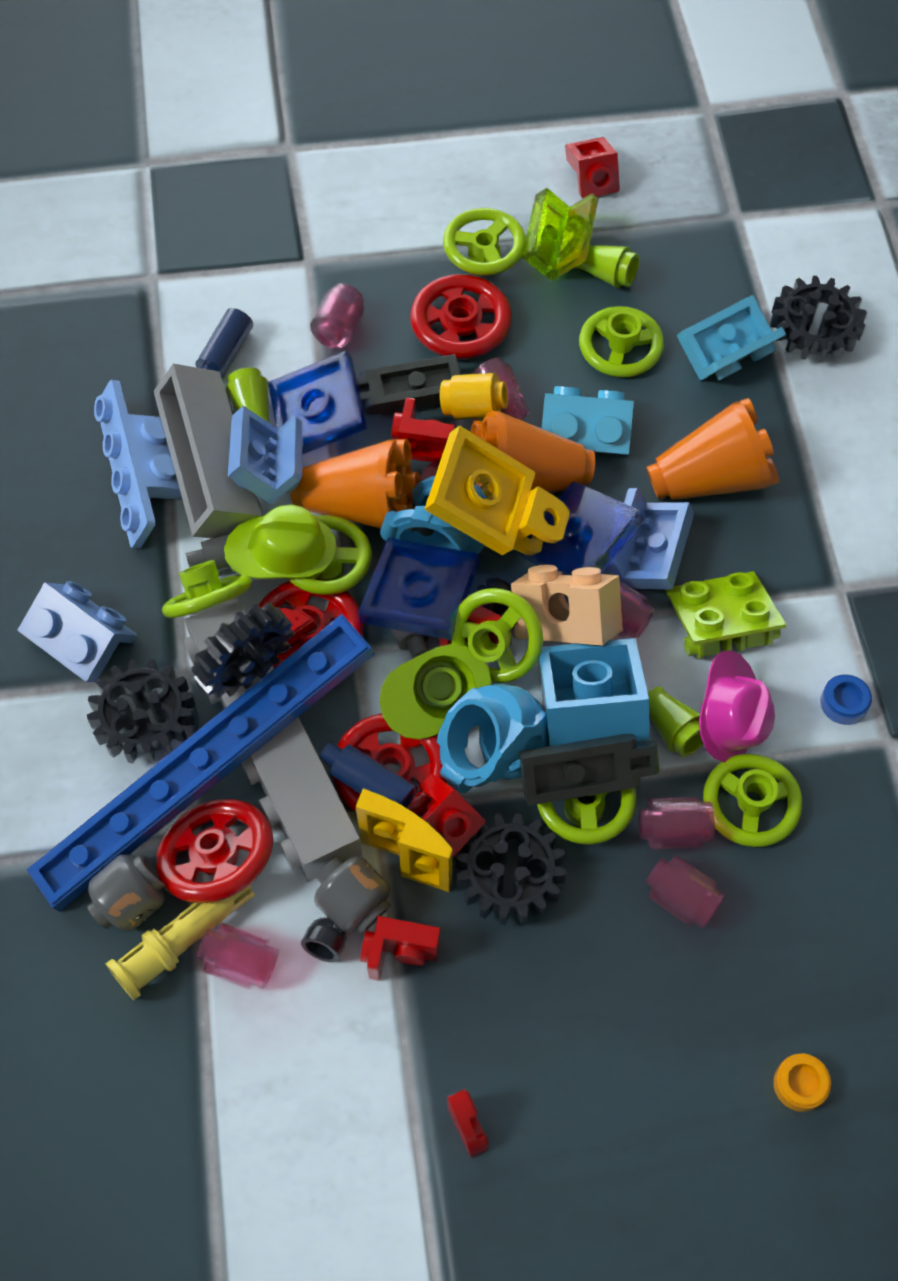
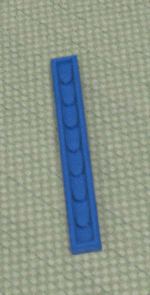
M343 614L338 616L26 869L53 909L60 912L86 891L90 880L117 856L130 855L375 655L372 648Z

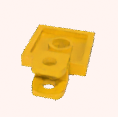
M458 426L449 434L424 510L501 555L514 548L523 554L533 556L542 550L543 541L548 543L560 541L563 539L570 515L567 506L539 486L531 490L536 472L462 426ZM480 482L483 485L482 492L488 499H482L476 493L475 484ZM544 511L552 514L554 526L549 525L544 519ZM530 534L533 535L532 539H529L526 536Z

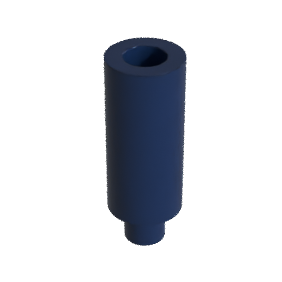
M227 309L196 360V368L218 371L223 379L254 326L252 319L239 309Z
M329 742L321 752L320 759L332 766L330 774L359 794H361L363 789L382 795L405 808L409 807L416 795L417 786L351 744L342 749L336 744Z

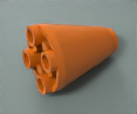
M749 398L729 405L656 457V463L646 467L658 500L669 497L670 500L762 490L780 482L771 458L766 459V457L774 455L770 438L765 429L756 430L754 424L758 423Z
M490 410L485 415L483 421H473L471 433L536 472L531 490L539 486L548 493L577 489L580 485L588 486L591 483L595 471V454L593 450L585 449L582 444L499 411ZM478 482L477 485L482 489L483 485Z
M387 440L303 467L300 483L290 492L293 505L303 507L312 513L337 516L353 523L381 529L385 515L388 512L412 509V489L421 482L419 472H412L410 464L411 445L409 440Z

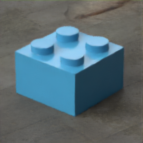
M636 638L610 640L603 646L576 643L542 647L539 657L541 692L544 712L547 714L549 746L620 734H634L636 741L650 740L649 696Z

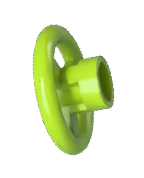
M474 208L459 214L451 220L443 235V247L448 259L459 269L475 275H495L510 269L518 263L526 248V236L521 224L510 214L494 208ZM480 220L494 221L487 229L479 230L475 233L459 231L471 222ZM508 229L513 236L514 244L509 254L501 258L499 237ZM456 245L468 246V258L458 251Z
M615 306L600 310L587 319L580 331L579 346L585 360L601 373L613 377H633L647 372L656 365L664 350V336L657 322L648 314L632 307ZM595 330L609 340V347L612 350L609 361L601 358L593 348L592 335ZM651 343L649 353L642 360L632 364H622L625 353L630 352L634 346Z
M330 515L315 516V518L327 525L329 529L340 531L351 538L357 548L336 546L337 551L333 562L324 572L311 578H288V580L298 588L314 594L331 595L347 591L357 585L369 570L372 560L369 540L357 525L344 518ZM344 563L356 564L348 574L343 576ZM319 578V579H324V580H327V581H320V580H316V579Z
M214 560L194 565L178 573L185 592L167 601L162 607V613L168 618H178L215 607L249 590L252 586V579L248 575L239 574L219 579V572Z
M499 588L477 591L468 596L459 605L452 619V644L469 647L471 654L482 662L498 661L500 669L488 667L493 683H507L525 676L535 666L542 652L543 630L538 615L525 599L511 591ZM501 603L509 606L498 621H484L480 624L467 621L470 614L481 605ZM522 617L528 630L529 642L525 655L516 663L509 644L511 641V629ZM489 631L497 635L499 644L491 642L488 635Z
M739 754L732 756L712 770L704 786L703 803L711 824L721 835L739 845L766 847L776 844L792 833L802 814V794L796 779L782 764L763 755ZM740 769H753L745 772L740 779L732 774ZM720 786L737 798L738 806L743 811L741 829L730 823L720 809L718 803ZM747 793H757L762 800L754 801L748 797ZM787 798V811L782 821L770 830L757 832L760 814L768 810L775 801Z
M635 788L621 790L622 800L617 815L608 824L599 828L597 827V822L603 815L605 795L607 793L589 795L594 801L591 804H583L577 798L565 800L564 811L567 818L573 824L581 826V828L574 827L562 820L556 813L552 802L537 804L544 822L558 836L578 844H598L616 837L627 827L635 813L637 795Z

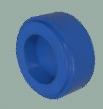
M843 674L835 676L827 682L820 697V704L824 714L830 720L842 725H852L861 721L867 714L872 704V694L868 685L863 680L853 675Z

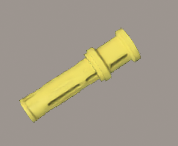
M248 886L238 894L221 901L193 903L158 932L153 929L142 934V942L118 961L111 959L105 964L124 991L135 1001L141 996L140 989L164 970L171 972L177 967L176 964L179 962L177 958L179 955L225 920L237 908L255 896L254 892Z

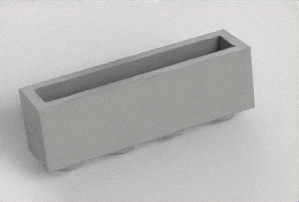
M173 363L155 388L154 395L192 537L212 539L228 535L246 520L262 516L260 502L256 495L248 489L239 487L228 477L232 420L229 396L225 391L220 372Z

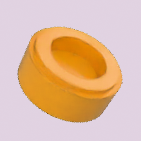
M809 1054L789 1056L780 1064L774 1075L773 1083L777 1097L786 1107L794 1111L808 1112L816 1109L826 1100L831 1090V1078L826 1066L819 1059Z

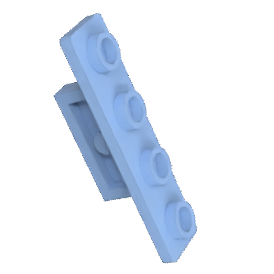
M110 380L102 395L96 398L94 415L95 419L101 424L104 437L103 452L106 457H109L112 469V489L114 493L118 494L121 506V527L124 531H127L130 547L141 548L155 526L150 498L182 500L161 417L128 414L120 381Z

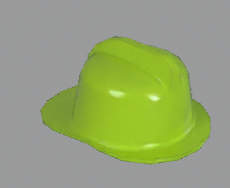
M281 505L270 510L264 516L246 520L229 534L224 546L225 560L232 571L239 575H248L254 579L311 578L325 571L333 562L337 551L335 536L329 527L315 518L311 512L296 505Z
M448 644L427 651L401 664L389 673L381 687L379 703L382 716L389 727L403 737L423 739L439 733L448 710L472 688L491 685L489 668L485 662L476 659L467 646Z

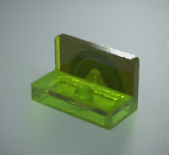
M548 188L537 193L526 234V245L521 258L550 281L585 262L598 198L590 194L569 206Z

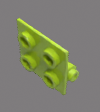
M754 571L747 573L738 572L726 577L704 581H689L683 585L674 586L673 590L665 589L689 636L684 637L683 640L687 656L695 655L697 659H700L704 656L719 654L720 646L722 651L732 650V638L738 651L745 650V647L772 645L774 639L780 638V629L786 628L784 619Z

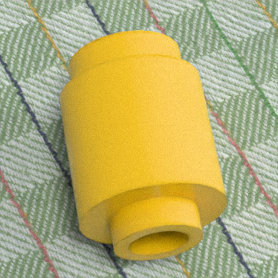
M497 373L453 375L451 380H443L441 382L440 405L444 416H453L457 420L484 419L490 410L501 412V409L507 408L508 405L507 384L505 381L500 382Z

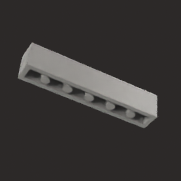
M238 597L184 619L190 637L182 641L193 666L198 663L195 659V654L208 647L204 641L207 637H212L216 634L220 624L227 623L229 625L232 623L236 613L239 611L246 615ZM273 666L266 673V675L274 669ZM258 676L252 680L251 686L248 689H250L262 678ZM240 686L231 697L226 692L219 699L215 698L213 694L208 695L212 705L221 702L225 709L248 689ZM298 717L242 762L241 765L249 783L253 785L260 782L266 797L259 799V802L271 827L280 824L287 838L279 843L290 868L293 870L301 867L307 881H310L335 857L338 856L345 862L355 856L361 857L362 850L360 838Z

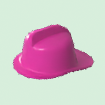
M732 650L720 652L712 661L699 718L700 736L705 749L714 759L726 762L732 756L745 754L748 748L763 743L770 736L775 721V709L769 688L762 681L756 680L750 664L741 654Z

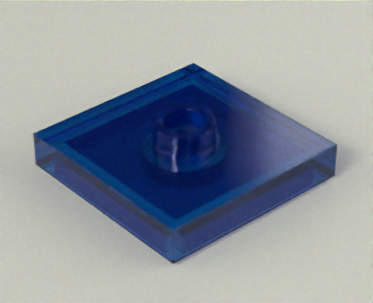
M346 350L268 382L276 428L279 429L293 416L303 421L302 455L367 429L353 360Z
M573 481L559 498L570 512L563 539L556 543L543 541L542 550L533 556L521 552L520 554L524 559L536 565H554L557 567V572H562L563 575H572L573 570L585 567L599 568L602 574L645 519L639 509ZM548 512L544 519L549 525L554 526V518ZM530 534L527 538L532 539L533 535Z
M388 537L358 612L360 622L452 640L459 605L467 598L479 565L478 554Z

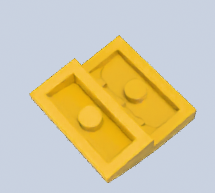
M363 789L356 805L361 843L399 855L401 877L449 892L452 885V848L437 831L415 813L382 795Z

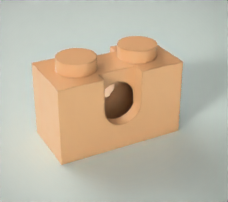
M538 565L529 568L527 574L511 583L512 592L525 599L538 615L543 630V641L603 646L623 631L619 575L601 574V570L594 567L575 569L572 571V575H563L562 572H557V567L554 565ZM564 594L568 596L569 604L566 602ZM521 617L515 625V636L518 639H529L526 624Z

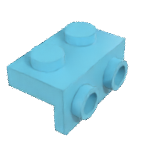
M751 295L681 331L676 336L699 380L701 381L715 374L719 381L742 368L739 363L741 359L750 355L753 362L776 351L777 349L773 342L785 336L786 333L783 327L772 332L757 301Z
M557 386L554 387V394L545 393L542 429L582 444L585 449L593 450L595 453L629 455L634 401L624 400V392L599 390L598 398L580 396L581 389Z

